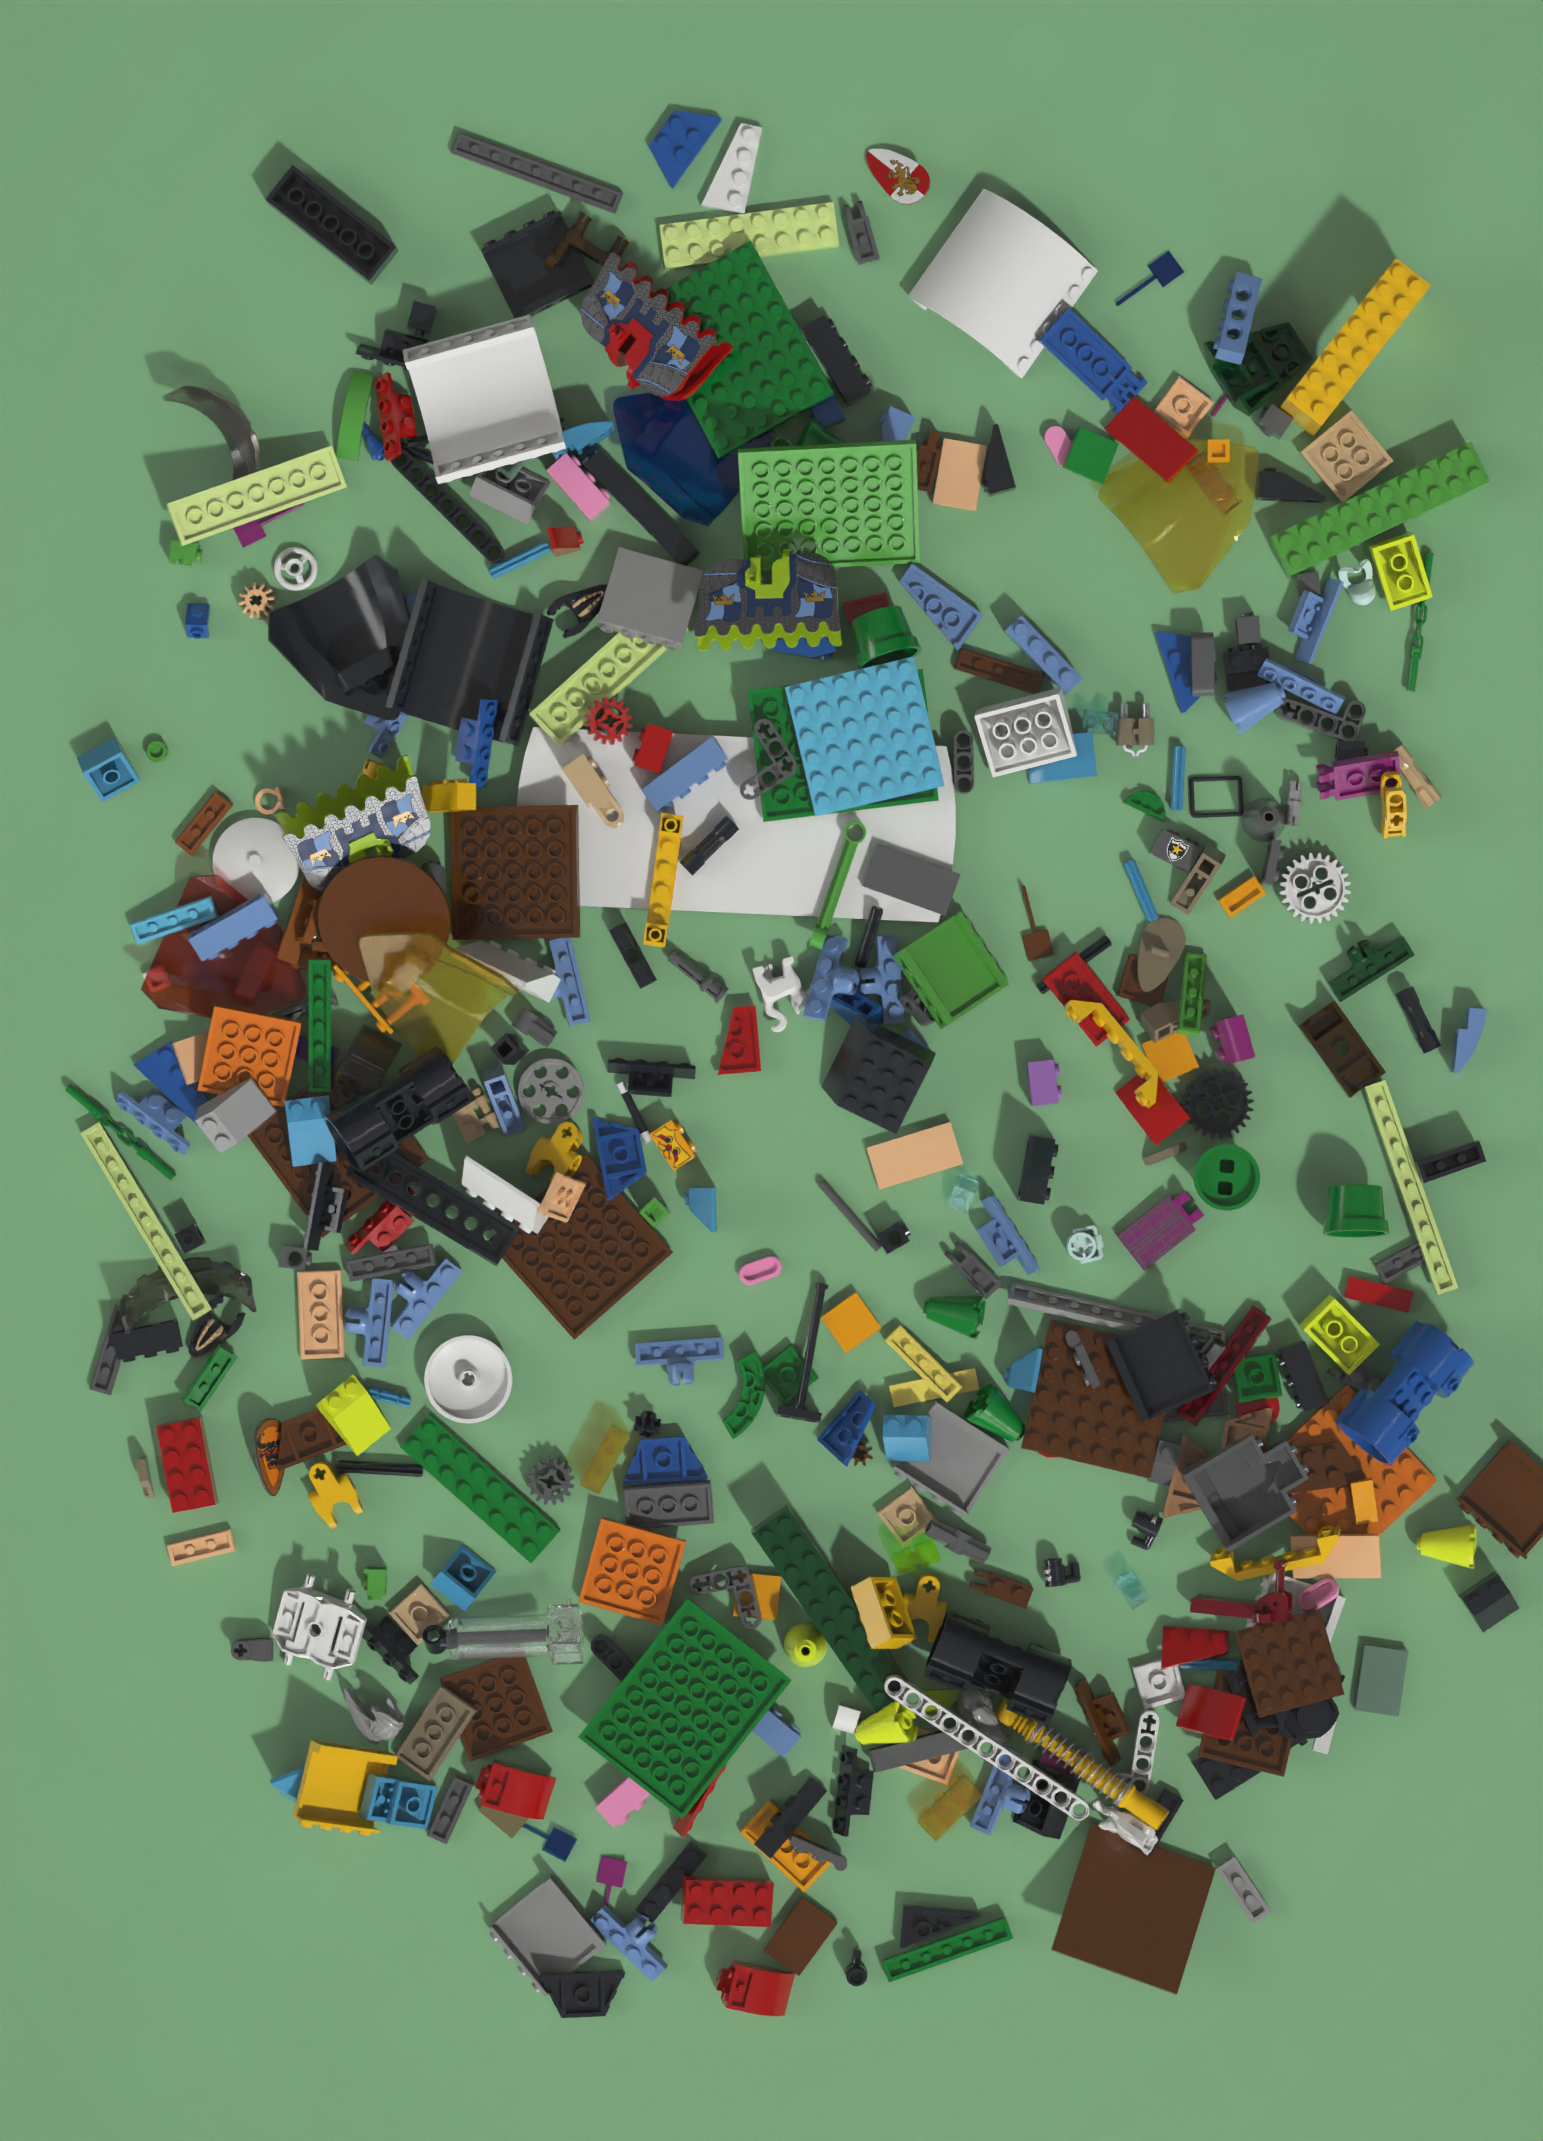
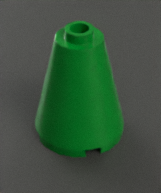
M985 1296L930 1297L929 1301L926 1300L924 1303L923 1313L931 1321L969 1338L977 1339L980 1331H977V1327L983 1324L986 1301H983Z
M988 1384L977 1393L979 1397L975 1402L971 1400L965 1409L964 1417L969 1422L1011 1442L1019 1441L1024 1436L1025 1424L996 1386Z

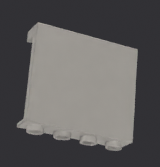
M619 547L598 615L597 627L608 633L613 631L622 633L621 635L626 638L633 639L636 637L643 639L647 644L654 645L658 643L664 645L669 650H682L704 571Z
M935 1401L927 1413V1416L932 1418L931 1462L896 1461L893 1469L896 1470L894 1474L904 1481L907 1478L914 1482L913 1487L923 1493L927 1490L933 1494L931 1498L942 1505L945 1502L952 1506L950 1511L960 1517L962 1514L968 1516V1512L1010 1449Z
M552 1875L535 1887L489 1927L491 1930L489 1934L496 1943L500 1942L505 1947L503 1951L510 1960L515 1959L519 1964L517 1968L524 1977L528 1975L533 1981L531 1985L538 1994L542 1992L544 1996L548 1995V1991L540 1978V1973L573 1972L597 1951L600 1952L607 1945V1941L589 1922V1919Z

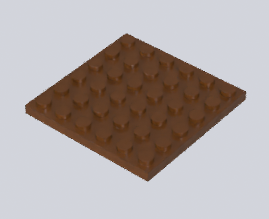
M578 805L476 807V810L450 812L452 940L580 938Z
M351 1053L332 1067V1092H309L308 1084L288 1100L329 1095L330 1110L332 1112L360 1093L368 1095L377 1087ZM278 1106L273 1115L247 1136L308 1218L312 1203L311 1196L316 1181L315 1174L319 1163L293 1167L285 1107ZM412 1136L400 1143V1148L394 1151V1153L418 1167L429 1160ZM334 1141L337 1161L326 1163L334 1164L330 1186L349 1190L343 1218L344 1223L377 1199L379 1195L345 1176L351 1164ZM375 1163L370 1169L374 1173H379L382 1171V1166L379 1163ZM392 1174L389 1176V1181L392 1184H397L401 1181V1178L397 1174ZM322 1230L321 1237H325L331 1231Z
M587 1154L582 1157L578 1169L572 1176L586 1183L568 1222L548 1217L538 1234L534 1231H531L529 1234L520 1228L502 1257L574 1340L673 1253L621 1193L607 1201L602 1171ZM548 1188L534 1200L541 1204ZM513 1219V1221L511 1222L517 1227H519V1225L521 1224L515 1219ZM495 1234L488 1241L495 1240Z
M1050 1320L1041 1357L1035 1393L1033 1392L1021 1449L1138 1477L1151 1478L1165 1413L1141 1422L1106 1343L1107 1340L1119 1335ZM1072 1330L1078 1334L1100 1381L1099 1387L1093 1389L1091 1385H1086L1082 1376L1085 1370L1082 1364L1077 1365L1073 1357L1076 1350L1068 1346L1066 1341L1067 1332Z

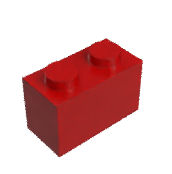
M647 724L646 728L642 727L639 740L642 743L640 749H635L632 761H635L634 766L660 775L674 732L651 724Z

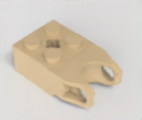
M582 754L563 767L562 770L587 807L593 806L607 826L616 828L624 822L623 811L610 794L608 788L611 785L603 774L598 776L595 770L598 769V766L591 756L586 758ZM612 810L619 813L618 819L614 822L607 820V814Z

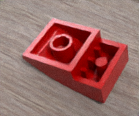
M1137 1074L1115 1093L1157 1146L1189 1120L1191 1116L1159 1076L1156 1103L1149 1109L1146 1106H1142L1137 1101L1134 1091L1147 1080Z
M1188 1684L1175 1726L1189 1732L1233 1741L1246 1698Z

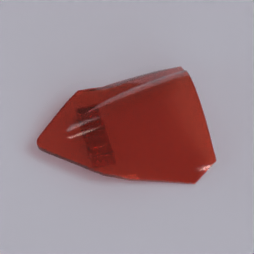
M218 874L190 876L177 907L212 896L218 914L221 916L248 901V899ZM212 920L165 935L141 987L143 993L158 1009L212 1018L214 1004L266 1014L297 1002L306 995V988L299 970L293 969L290 963L276 958L283 937V931L277 923L269 928L262 927L257 930L258 933L249 939L245 937L239 940V944L229 950L225 948L220 951V955L212 960L207 958L204 961L200 959L188 938L191 932Z

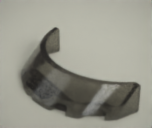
M183 386L162 397L163 401L185 404L200 411L218 427L231 452L233 480L260 471V448L256 433L251 429V423L242 410L225 398V396L205 388Z
M205 1257L183 1260L203 1294H222L225 1297L242 1303L252 1312H257L252 1280L247 1273H242L234 1268L233 1264L226 1261L222 1263L214 1262L210 1258ZM158 1266L157 1271L146 1276L144 1274L137 1279V1284L127 1295L124 1294L121 1298V1319L126 1334L131 1333L136 1324L149 1312L164 1303L179 1298L160 1266Z

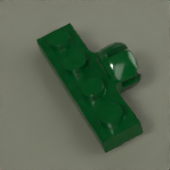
M1400 936L1380 950H1375L1370 941L1362 940L1357 943L1362 954L1357 947L1352 946L1349 948L1347 955L1352 962V967L1328 982L1338 1001L1342 1002L1413 957L1415 954L1406 939Z

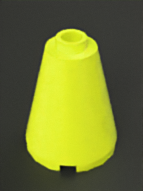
M1476 1524L1424 1532L1421 1534V1537H1417V1550H1421V1555L1474 1569L1476 1558H1473L1476 1552Z
M801 1623L793 1626L787 1632L784 1639V1651L787 1658L795 1665L810 1667L816 1665L824 1658L827 1651V1641L816 1625ZM803 1647H808L810 1650L803 1651L801 1649Z
M895 1700L878 1713H874L858 1723L855 1729V1737L863 1745L915 1741L918 1736V1725L914 1726L913 1719H916V1715L913 1711Z

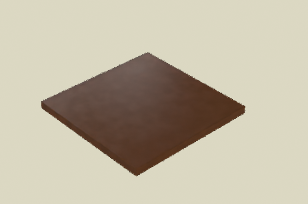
M1091 1824L1051 1951L1177 1995L1216 1868L1158 1847L1148 1857L1132 1847L1131 1843L1121 1838L1118 1833H1112L1109 1830H1104L1099 1826Z

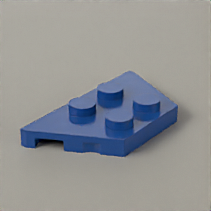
M674 110L650 143L649 149L671 189H674L722 121L720 117Z
M1156 632L1155 635L1181 714L1185 713L1201 697L1191 696L1190 636ZM1214 671V683H1215V682L1217 681V677H1216V674H1215V671Z
M593 1117L592 1123L608 1201L647 1173L639 1129L629 1126L624 1127L618 1123H610Z
M685 1436L649 1438L640 1440L623 1480V1485L708 1479V1475Z

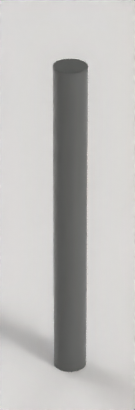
M825 1180L822 1181L818 1187L876 1252L880 1249L882 1245Z

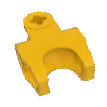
M1397 771L1384 772L1380 782L1382 838L1388 839V837L1393 836L1406 837L1407 806L1401 777ZM1390 778L1397 780V784L1394 787H1387L1385 782Z
M563 1122L557 1127L552 1138L545 1135L542 1136L531 1152L525 1172L535 1177L543 1167L554 1165V1173L550 1179V1184L556 1172L572 1177L582 1160V1156L576 1153L583 1141L582 1131L571 1122Z
M325 1461L316 1462L311 1467L309 1477L316 1490L309 1493L308 1497L317 1514L323 1518L331 1529L338 1525L333 1514L335 1503L340 1501L349 1503L357 1515L364 1511L357 1489L347 1473L337 1477L331 1465ZM317 1468L326 1471L324 1478L316 1476Z
M925 1573L918 1580L915 1594L904 1592L903 1599L911 1621L919 1618L928 1623L927 1640L934 1643L937 1633L943 1624L947 1602L937 1600L940 1590L938 1577L932 1573ZM928 1580H931L932 1585H934V1587H930L929 1590H926L925 1585H923V1583L926 1584L928 1583Z

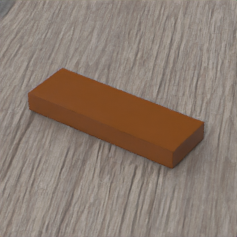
M215 791L176 839L175 843L189 855L193 856L233 807V804Z

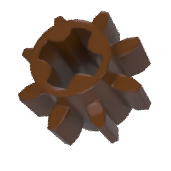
M863 1440L862 1444H858L856 1447H860L861 1450H866V1452L863 1453L864 1457L860 1458L859 1456H854V1454L856 1453V1449L853 1453L852 1458L855 1460L854 1466H856L858 1462H862V1464L866 1466L865 1460L867 1458L873 1459V1457L868 1454V1451L872 1450L873 1447H866V1440Z

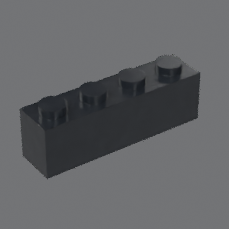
M823 315L802 328V334L847 406H850L868 395L871 391L869 387L872 384L866 374L861 375L857 369L860 365L855 356L850 357L846 349L849 347L843 337L838 338L834 332L837 328L832 319L829 318L827 320Z

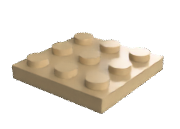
M1352 410L1300 452L1302 457L1340 503L1345 502L1393 462L1392 458Z

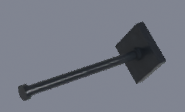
M815 1283L817 1290L797 1403L793 1408L778 1405L776 1416L820 1424L822 1413L808 1411L805 1406L825 1290H828L827 1284Z

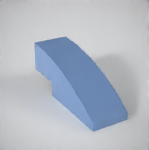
M1466 1008L1465 1028L1455 1030L1451 1073H1459L1475 1051L1484 1028L1487 1009Z

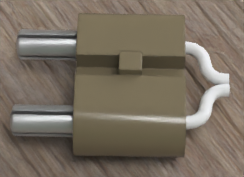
M1122 703L1120 704V718L1116 719V746H1123L1126 752L1132 753V756H1138L1140 752L1146 751L1148 746L1154 745V719L1150 718V704H1142V718L1133 719L1128 718V704ZM1137 745L1144 746V748L1137 750L1135 753L1126 746Z

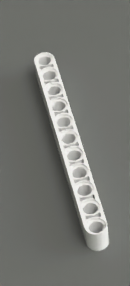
M890 1675L886 1678L884 1688L890 1697L1072 1818L1083 1820L1089 1815V1806L1085 1799L902 1677ZM893 1680L898 1681L901 1685L897 1691H891L888 1688V1684ZM916 1693L919 1696V1700L916 1703H909L906 1699L907 1695ZM929 1705H934L938 1709L937 1713L933 1716L925 1713V1709ZM948 1717L956 1720V1724L952 1728H947L943 1724L944 1720ZM965 1730H972L974 1732V1737L971 1740L962 1738V1733ZM984 1742H989L993 1745L992 1750L988 1753L980 1749ZM1001 1755H1009L1011 1762L1007 1765L1001 1764L999 1762ZM1020 1767H1027L1030 1773L1026 1777H1020L1017 1774ZM1038 1780H1047L1048 1786L1045 1789H1038L1036 1787ZM1059 1791L1067 1794L1066 1799L1062 1802L1054 1799L1055 1794ZM1076 1804H1083L1085 1810L1081 1814H1076L1073 1812V1807Z

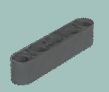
M939 1730L917 1736L915 1741L889 1743L869 1749L868 1752L873 1771L880 1772L968 1748ZM965 1730L962 1733V1738L965 1740H971L974 1737L972 1730Z

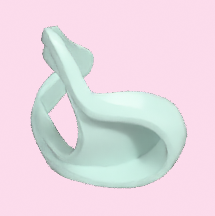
M1364 559L1356 567L1346 566L1338 571V577L1340 581L1344 582L1343 586L1346 588L1351 600L1358 605H1368L1372 602L1376 590L1372 580L1373 568L1370 561ZM1364 568L1366 572L1365 580L1358 584H1351L1348 581L1347 572L1358 573Z

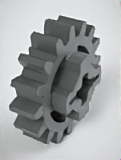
M546 1457L544 1464L538 1460L537 1464L539 1467H531L534 1474L527 1475L529 1479H532V1482L527 1483V1486L533 1487V1490L530 1492L531 1495L535 1493L538 1495L536 1501L543 1498L544 1505L549 1500L552 1501L553 1505H556V1499L564 1502L563 1495H571L568 1488H574V1484L570 1483V1480H573L575 1477L568 1474L572 1470L571 1467L564 1468L565 1461L558 1464V1458L555 1457L553 1462H550L549 1457ZM550 1467L549 1472L538 1474L543 1468ZM558 1469L564 1474L565 1480L559 1477ZM554 1476L553 1479L557 1481V1484L553 1483L552 1487H550L544 1479ZM536 1482L543 1486L545 1489L544 1494L538 1489ZM563 1488L559 1494L552 1496L553 1490Z

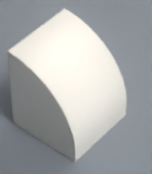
M839 1703L832 1728L853 1734L861 1712L860 1708Z

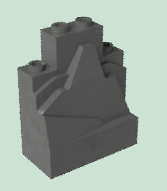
M1249 1433L1205 1459L1200 1458L1179 1471L1223 1547L1228 1552L1297 1512L1295 1498L1291 1493L1287 1495L1286 1492L1308 1480L1309 1478L1306 1473L1309 1470L1303 1460L1298 1461L1295 1455L1298 1451L1292 1441L1288 1443L1287 1440L1282 1439L1262 1451L1261 1449L1264 1446L1259 1437H1253Z

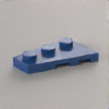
M858 1390L817 1439L846 1467L877 1405L861 1390Z

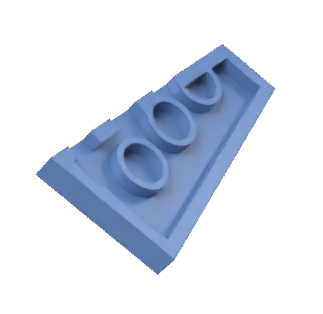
M911 564L899 581L958 651L983 617V614L914 564Z

